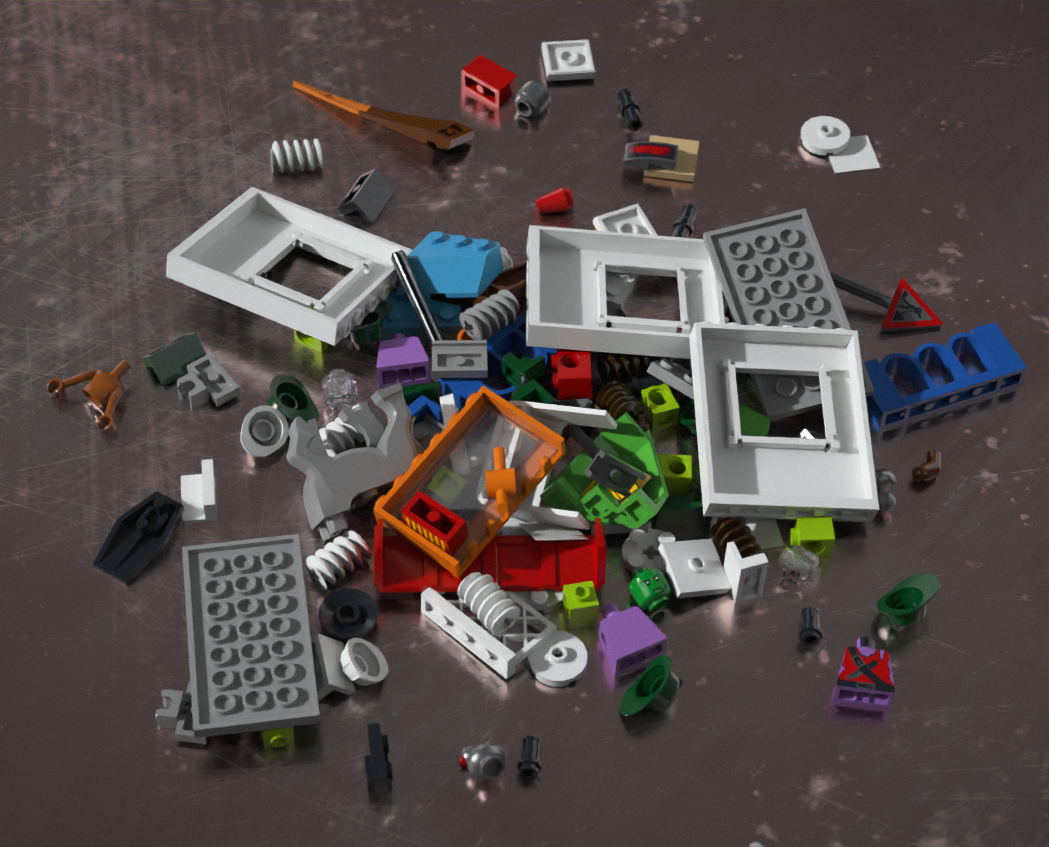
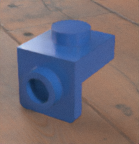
M421 395L412 404L407 405L411 412V417H416L413 426L417 422L421 423L426 415L443 424L442 409L436 401L429 400L424 395Z

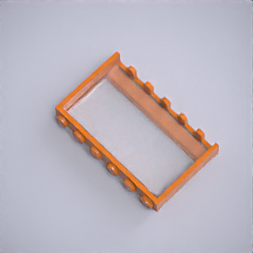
M482 386L477 393L474 392L468 397L465 406L459 413L456 412L451 416L447 427L441 433L434 435L429 447L423 454L420 453L414 458L408 471L396 478L393 488L376 501L373 509L376 521L377 519H383V525L449 570L453 576L459 578L566 453L565 438L485 386ZM495 447L505 448L506 469L515 468L517 497L508 498V511L504 514L497 512L496 499L488 500L485 471L495 470L493 453ZM419 490L466 521L469 537L453 556H450L404 524L401 511Z

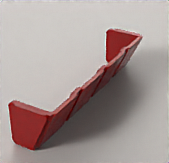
M595 518L594 535H573L588 538L579 540L536 541L531 535L494 536L459 578H456L449 570L401 537L383 536V519H377V526H374V586H377V590L380 592H424L429 587L436 592H458V587L464 578L471 573L480 572L481 575H491L493 582H497L500 590L505 592L544 591L545 589L563 591V585L593 581L595 591H599L602 589V585H605L607 548L604 527L601 525V518Z

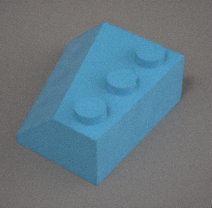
M439 231L430 232L407 256L426 298H430L433 294L445 293L447 298L479 297L504 270L499 242L469 238L463 235L444 234ZM399 279L396 298L406 299L407 293Z

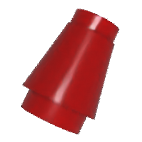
M561 187L535 199L539 214L569 212L570 208H574L570 188L563 189Z

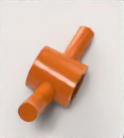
M495 447L493 449L495 470L485 471L488 500L496 499L497 512L504 514L508 511V498L517 497L515 468L506 469L505 448Z

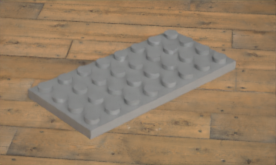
M806 208L704 232L703 239L733 323L740 325L765 324L777 327L790 325L797 328H845L851 330ZM861 357L865 396L868 397L873 395L874 388ZM751 373L765 416L771 418V421L822 408L819 376Z
M299 534L182 547L194 737L201 738L320 723Z

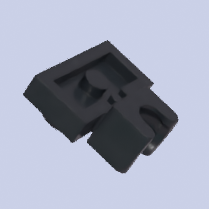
M380 723L367 724L370 755L364 756L367 789L369 793H375V795L388 794V791L392 790L393 781L392 765L389 762L388 736L387 734L381 735Z

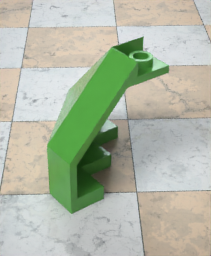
M626 412L615 421L618 424L616 429L605 428L593 442L600 449L652 476V478L642 488H639L621 503L600 483L584 496H581L580 494L594 481L584 473L593 459L583 449L553 478L540 495L550 508L579 512L587 522L594 523L595 518H601V524H623L625 528L638 529L657 514L669 496L649 429L644 432Z

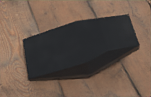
M158 491L151 494L117 518L92 564L93 567L128 585L165 547L184 511V506Z

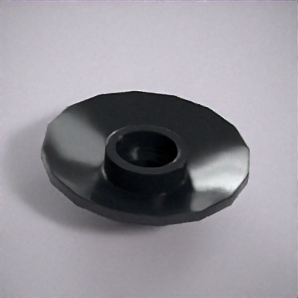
M344 588L334 591L324 598L319 607L318 617L322 628L331 636L339 639H352L364 636L372 630L377 621L378 608L374 599L366 592L358 589Z

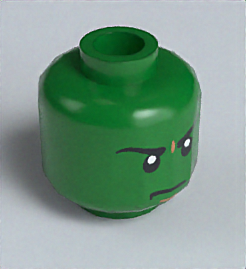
M645 566L632 574L633 580L630 582L628 589L640 609L655 612L670 602L669 596L672 593V588L660 569H648Z

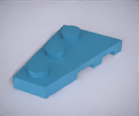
M392 290L387 299L381 301L390 302L393 305L391 312L383 319V334H425L408 296L406 299H397V291ZM427 299L442 334L459 333L461 331L460 306Z

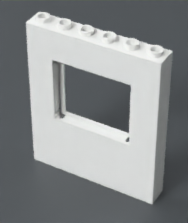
M251 187L167 254L166 277L335 346L342 338H346L349 335L350 330L356 325H360L363 318L369 312L372 313L382 300H386L393 289L398 288L400 278L391 260L392 253L403 250L406 256H408L412 249ZM296 246L353 269L320 300L260 277L263 272L266 273Z
M529 225L526 255V346L691 359L689 336L695 322L729 323V318L725 317L727 303L724 300L722 289L715 274L704 239ZM605 272L677 277L681 321L607 316ZM607 322H612L611 328L606 327ZM677 328H682L681 333H676Z
M709 321L695 322L689 336L703 516L770 519L832 516V521L872 522L879 511L858 331L845 328L821 329L819 327L797 328L790 325L777 327L765 324L740 325L738 323L716 324ZM736 372L819 376L826 439L741 436Z

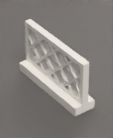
M430 587L421 593V612L506 679L515 673V666L552 636L557 629L555 624L513 592L505 593L507 598H511L514 602L513 606H518L522 611V617H518L513 625H523V634H506V631L500 635L489 634L484 630V624L481 623L478 617H468L463 613V608L469 607L460 597L459 600H446L442 597L446 592H436ZM527 625H540L544 630L541 633L527 634ZM506 642H524V647L515 654L506 647Z

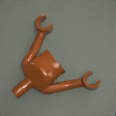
M123 360L112 372L91 370L63 381L53 378L48 381L47 389L49 393H53L56 390V398L62 399L66 395L65 388L91 380L82 389V392L98 407L103 409L107 405L105 414L98 418L97 423L99 429H103L106 426V433L113 435L117 430L113 413L118 400L125 391L120 378L131 366Z

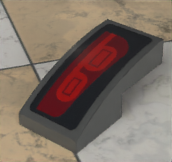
M649 141L626 143L623 164L647 170L649 164L674 170L677 163L679 146Z

